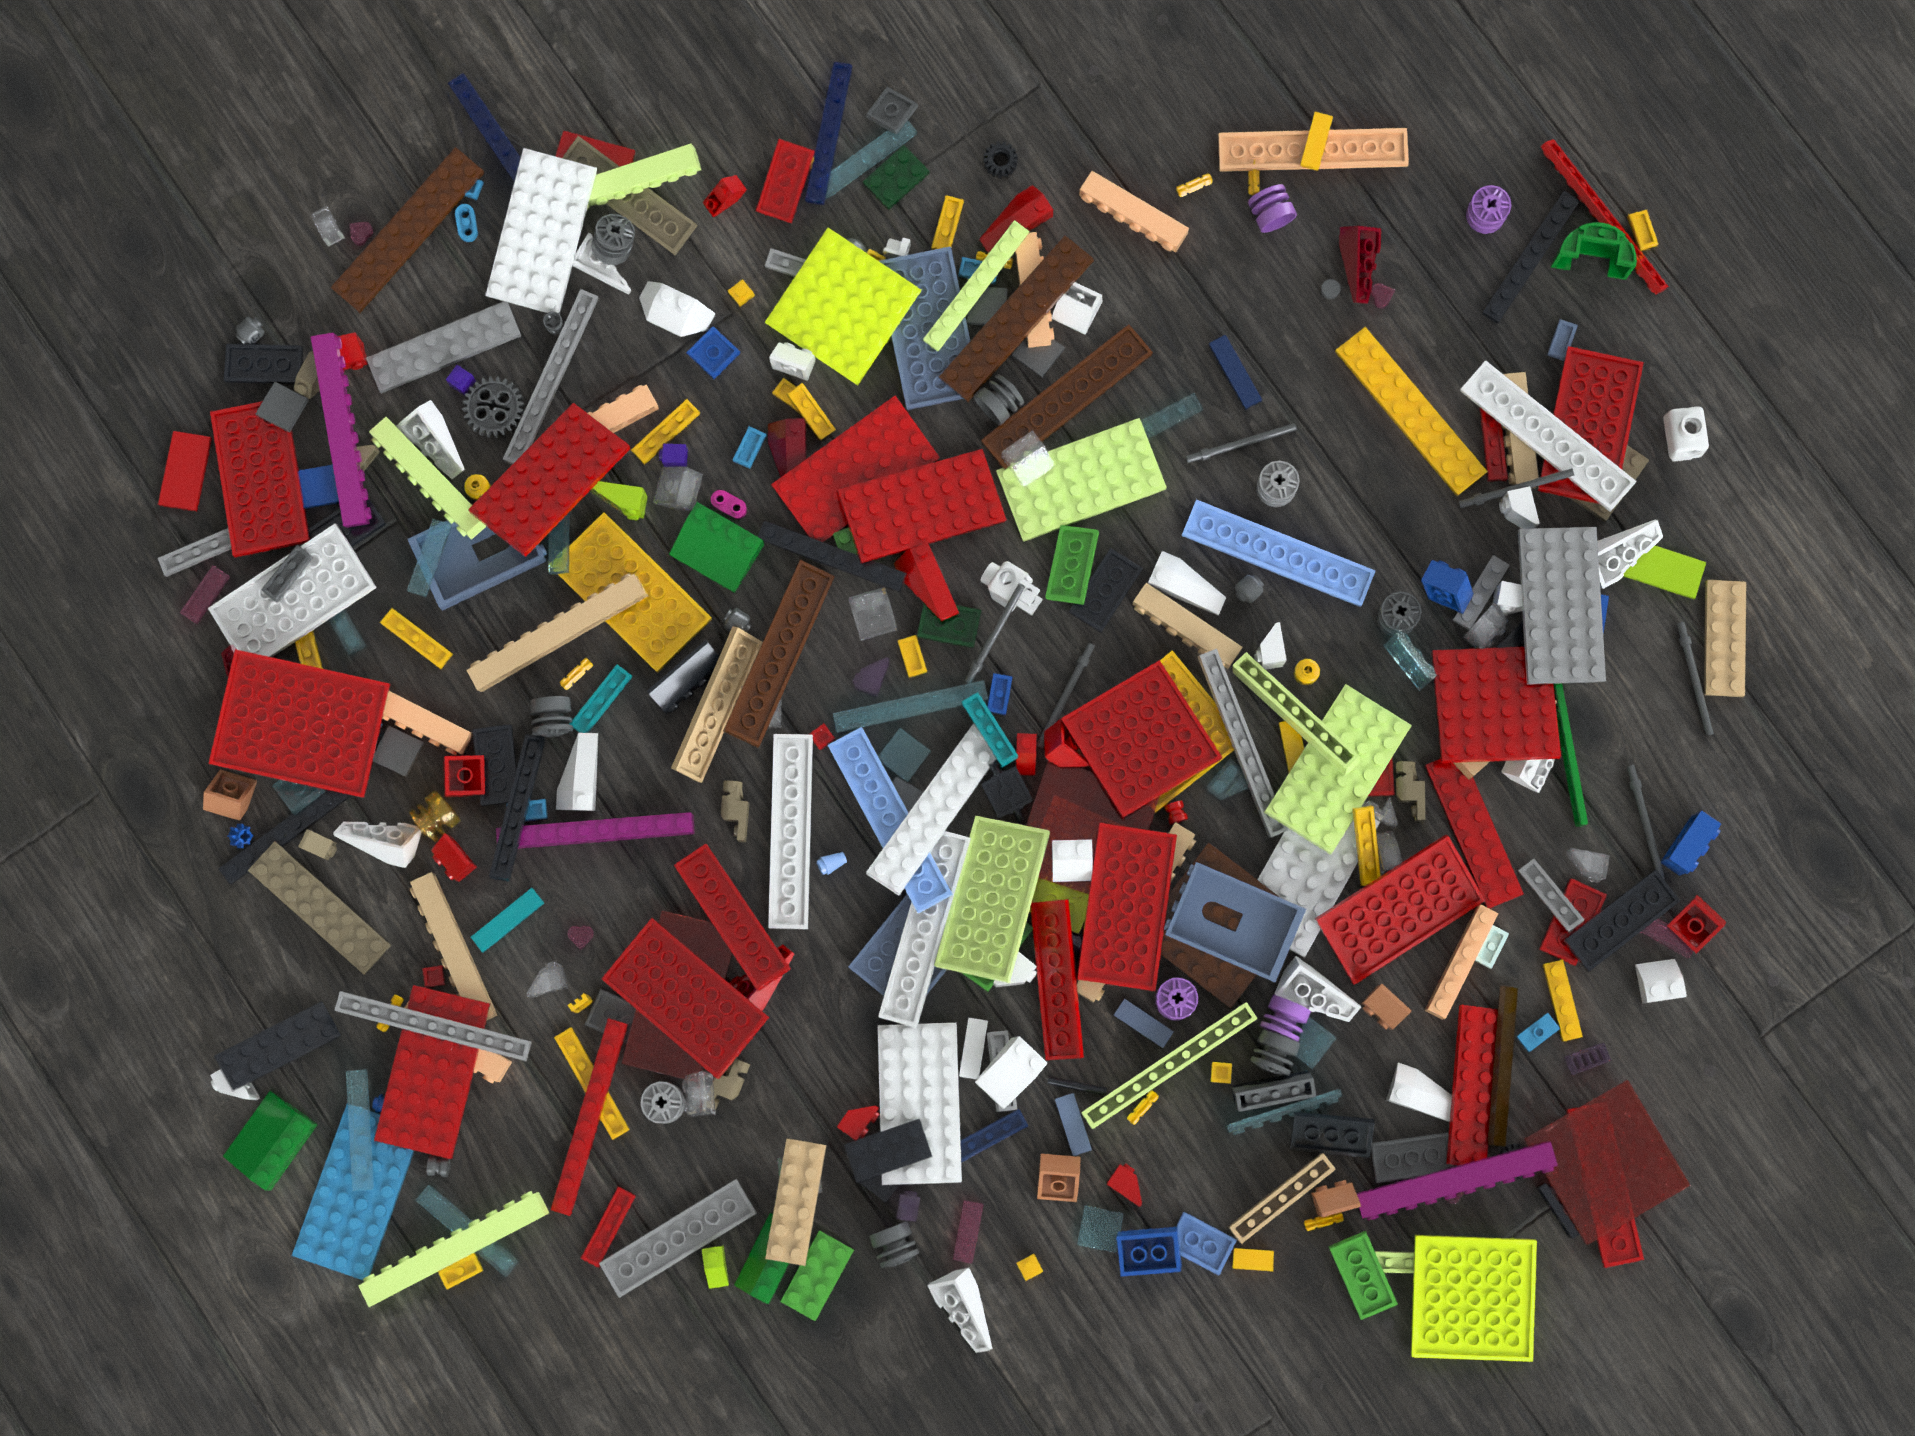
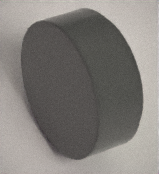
M1328 279L1322 284L1321 294L1326 299H1334L1339 295L1340 284L1336 280Z

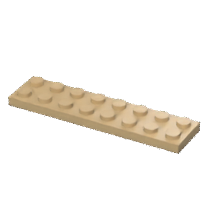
M732 627L671 769L699 783L703 782L723 736V729L761 647L762 641L738 627Z

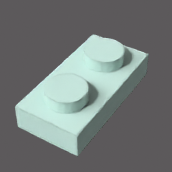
M1492 925L1475 961L1492 969L1509 933Z

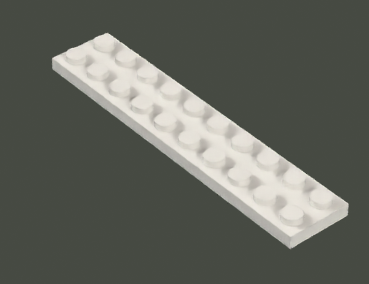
M1486 360L1460 389L1464 395L1561 472L1573 468L1575 476L1568 478L1608 511L1611 512L1636 483L1632 477Z
M974 723L866 872L868 876L898 896L990 769L988 764L996 760Z
M774 734L769 929H808L813 735Z
M945 831L930 851L953 895L920 913H917L911 902L879 1012V1018L917 1028L935 967L934 964L971 838Z

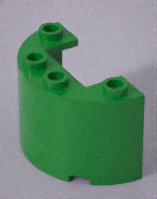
M1588 223L1580 226L1566 237L1553 258L1551 268L1570 271L1572 258L1577 259L1579 254L1610 259L1607 277L1626 280L1636 267V252L1632 242H1629L1625 237V233L1620 229L1606 223Z

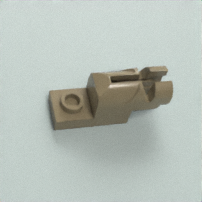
M1397 762L1396 773L1403 775V777L1396 778L1397 799L1402 803H1414L1411 807V816L1415 817V822L1425 821V781H1416L1418 778L1415 762Z
M724 781L723 791L730 794L722 796L721 816L724 821L738 822V825L734 827V837H737L738 842H746L750 804L748 801H741L743 799V783Z
M735 1059L725 1071V1076L722 1075L719 1079L714 1078L702 1110L711 1113L712 1110L716 1111L720 1101L717 1099L718 1095L734 1100L739 1095L744 1083V1079L738 1073L747 1074L750 1064Z

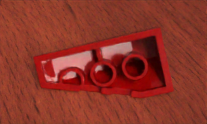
M1032 185L1015 196L979 241L987 253H990L1014 220L1030 231L1052 218L1053 208L1044 194Z
M924 541L921 545L909 548L894 563L896 570L907 574L904 584L941 621L959 614L928 542Z
M782 944L777 949L789 965L794 953ZM747 974L742 977H735L731 980L730 984L763 1011L782 976L760 991H757Z

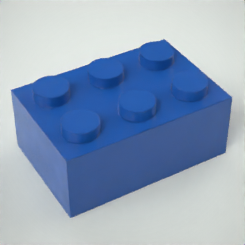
M1432 560L1421 580L1429 600L1464 614L1474 594L1467 573L1460 568L1452 569L1443 561L1439 560L1436 562Z
M1702 810L1691 815L1662 858L1661 864L1679 876L1685 873L1688 874L1690 871L1693 872L1699 864L1697 859L1701 855L1704 856L1710 847L1708 843L1711 839L1714 840L1720 833L1718 828L1721 823Z
M1178 1227L1118 1231L1117 1246L1121 1276L1181 1272L1182 1263Z

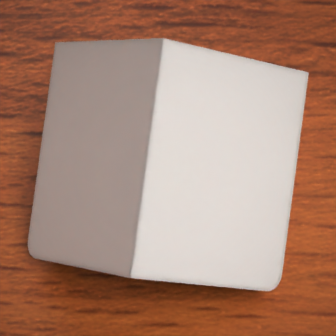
M890 238L886 248L884 247L883 256L891 259L908 255L911 246L910 239L903 238L901 242Z

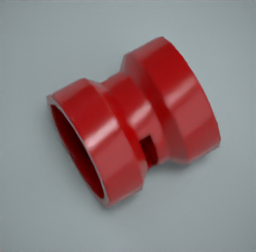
M1182 800L1164 806L1165 811L1170 813L1168 818L1170 825L1175 824V822L1180 823L1188 820L1187 813L1182 810L1184 807Z

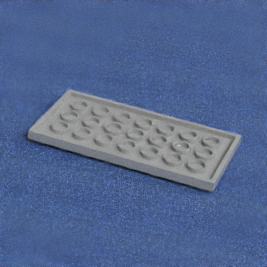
M1597 527L1519 529L1518 544L1527 684L1605 682L1606 672Z

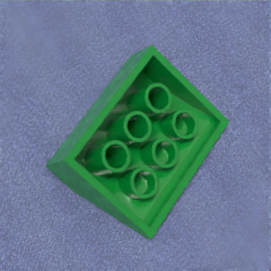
M697 502L687 517L669 555L735 593L765 544L759 537Z
M269 1091L223 1157L265 1191L272 1190L318 1124L278 1095Z

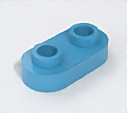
M461 204L455 210L458 234L463 241L472 242L478 236L475 212L470 205ZM465 213L469 214L467 218L463 217ZM472 231L471 235L469 236L466 235V232Z

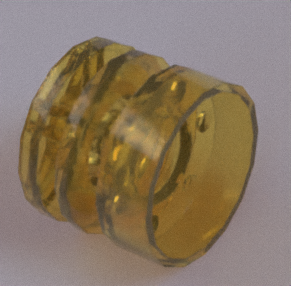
M433 790L425 797V801L428 804L427 808L418 803L416 806L421 813L418 814L413 808L409 813L420 831L434 842H437L439 837L435 833L436 830L441 835H444L443 824L452 829L461 819L443 797Z

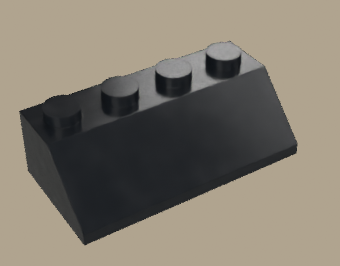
M705 640L647 690V693L665 714L673 713L679 708L678 704L682 700H688L693 696V691L698 686L701 688L709 681L708 678L713 673L719 655Z

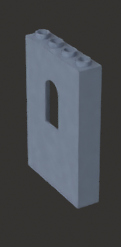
M447 520L407 539L434 598L442 611L547 561L545 555H547L543 544H538L526 557L510 545L507 549L479 562L472 545L496 534L487 526L471 540L467 535L463 537L456 529L458 525L455 522L451 524Z
M1201 863L1191 864L1187 873L1190 876L1188 883L1183 882L1179 891L1182 897L1180 901H1175L1171 910L1174 912L1172 920L1167 919L1164 930L1167 931L1165 935L1276 982L1306 912V908ZM1213 901L1242 913L1243 916L1236 932L1205 919L1202 914L1203 906L1207 902Z

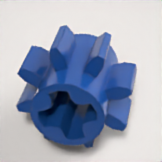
M237 824V828L230 827L229 835H227L231 841L230 845L243 848L244 844H251L250 841L253 835L249 831L250 827L243 824Z

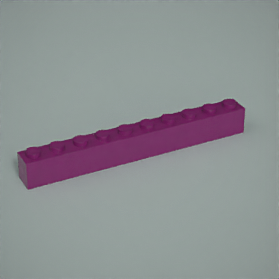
M335 333L311 336L343 526L349 528L370 524L369 519L372 518L371 510L366 505L368 492L363 487L365 474L363 469L360 470L359 462H362V457L356 447V443H359L357 432H354L353 429L355 417L350 412L352 399L351 395L347 394L346 389L349 386V381L343 371V368L346 367L345 359L340 354L342 341Z
M689 812L528 825L523 827L518 849L695 834L694 815ZM496 828L497 842L499 839L501 828Z
M1550 1141L1356 1194L1361 1204L1359 1208L1362 1219L1367 1218V1221L1379 1218L1378 1214L1386 1212V1215L1398 1213V1209L1403 1207L1406 1210L1417 1208L1418 1203L1425 1202V1205L1435 1203L1437 1198L1444 1197L1446 1200L1457 1197L1456 1193L1464 1191V1194L1476 1192L1475 1188L1483 1186L1484 1189L1495 1187L1496 1182L1510 1183L1515 1181L1514 1177L1522 1176L1523 1179L1535 1176L1534 1172L1542 1170V1173L1554 1171V1167L1558 1166L1552 1144Z

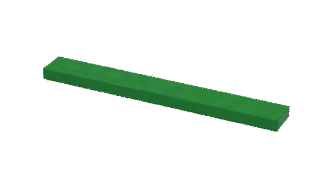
M1562 683L1553 684L1555 700L1557 701L1556 713L1559 741L1575 826L1581 827L1587 825L1588 820Z

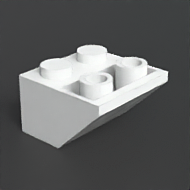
M1075 282L1056 303L1052 319L1082 334H1086L1102 304V295Z
M1555 759L1506 761L1501 772L1512 781L1539 793L1550 769L1553 767Z

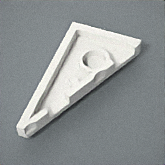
M588 233L575 254L572 266L629 295L631 289L625 279L617 272L616 267L599 261L593 254V236Z

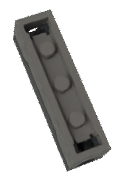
M1309 1070L1292 1073L1289 1076L1282 1075L1231 1085L1234 1105L1238 1112L1316 1097L1314 1079Z

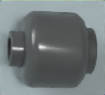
M245 317L236 326V337L243 344H255L264 335V329L262 328L264 324L256 317L254 319Z
M1254 574L1252 576L1245 575L1235 585L1237 592L1235 595L1241 602L1253 603L1263 593L1264 584Z
M739 608L729 609L722 619L724 623L723 628L728 632L731 631L733 626L745 632H748L751 627L749 624L750 616Z

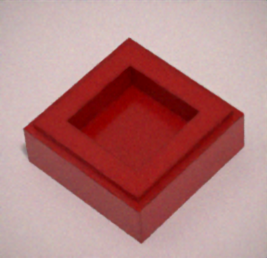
M824 723L808 734L813 735V742L819 750H822L836 740Z
M442 965L422 968L425 988L446 985Z

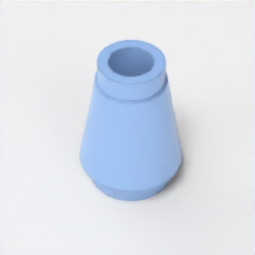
M840 852L820 857L816 862L821 874L829 875L844 863H847L844 853Z

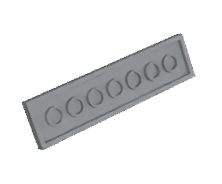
M504 301L376 353L366 359L379 392L382 394L522 335L508 302Z
M735 1179L599 1264L620 1298L754 1216L757 1212L738 1180Z

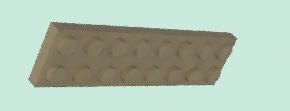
M579 136L562 157V159L597 168L596 175L619 167ZM645 188L637 194H626L622 199L614 198L608 200L606 203L675 256L698 226L649 188Z
M274 841L248 870L364 975L392 946L277 842Z

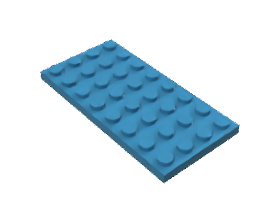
M347 1103L292 1253L294 1257L361 1280L371 1274L415 1151L374 1141L380 1114Z

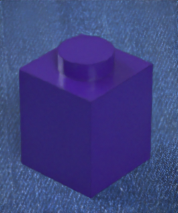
M458 365L455 366L446 379L452 388L464 396L465 393L470 391L469 387H472L476 382L472 374Z
M663 444V449L659 450V461H662L663 466L687 468L688 448L686 444Z

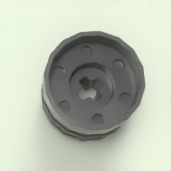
M608 214L598 220L592 240V252L599 261L608 265H618L629 258L635 237V228L631 221L619 214Z
M997 374L993 378L994 381L990 380L988 382L991 391L983 387L973 398L981 410L994 423L1001 426L1010 417L1006 408L1016 412L1017 406L1021 407L1024 404V400L1010 381Z
M1394 592L1387 596L1379 607L1376 616L1377 623L1382 632L1389 636H1405L1419 622L1422 610L1419 601L1410 593ZM1399 609V611H1404V614L1401 615L1397 614L1396 612Z
M550 696L530 700V714L540 717L531 721V725L538 726L532 728V735L556 737L572 732L573 726L568 724L572 722V718L563 716V714L571 712L570 698Z
M1262 1029L1257 1042L1265 1046L1264 1050L1254 1049L1253 1052L1261 1055V1058L1252 1056L1250 1061L1270 1073L1289 1076L1291 1071L1284 1068L1283 1065L1293 1066L1294 1063L1286 1059L1287 1055L1297 1056L1301 1044L1288 1037Z
M908 1221L869 1236L873 1248L882 1247L884 1250L876 1256L877 1259L884 1256L887 1258L886 1261L879 1263L880 1268L900 1265L919 1254L918 1248L911 1251L908 1249L909 1246L916 1244L915 1241L906 1242L904 1239L912 1234Z

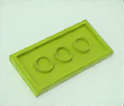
M1654 545L1647 553H1643L1636 560L1637 563L1633 567L1630 566L1623 575L1624 577L1695 599L1706 562Z

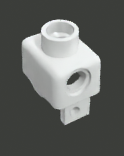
M1698 406L1672 409L1665 414L1663 420L1668 453L1672 462L1691 460L1692 458L1703 456L1709 447L1703 408ZM1688 422L1693 423L1696 433L1691 434L1687 432L1684 425Z
M1008 561L1004 562L1001 567L994 562L990 563L981 577V582L988 586L991 598L1006 607L1018 583L1023 584L1025 589L1013 610L1017 606L1028 614L1033 615L1042 602V598L1037 596L1040 589L1031 584L1033 580L1028 573Z

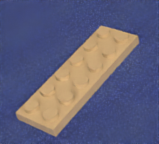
M1707 580L1705 582L1704 695L1744 697L1746 582Z
M786 1139L765 1259L806 1265L826 1145Z

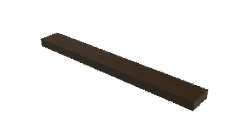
M1500 986L1487 1143L1488 1145L1506 1147L1518 988Z

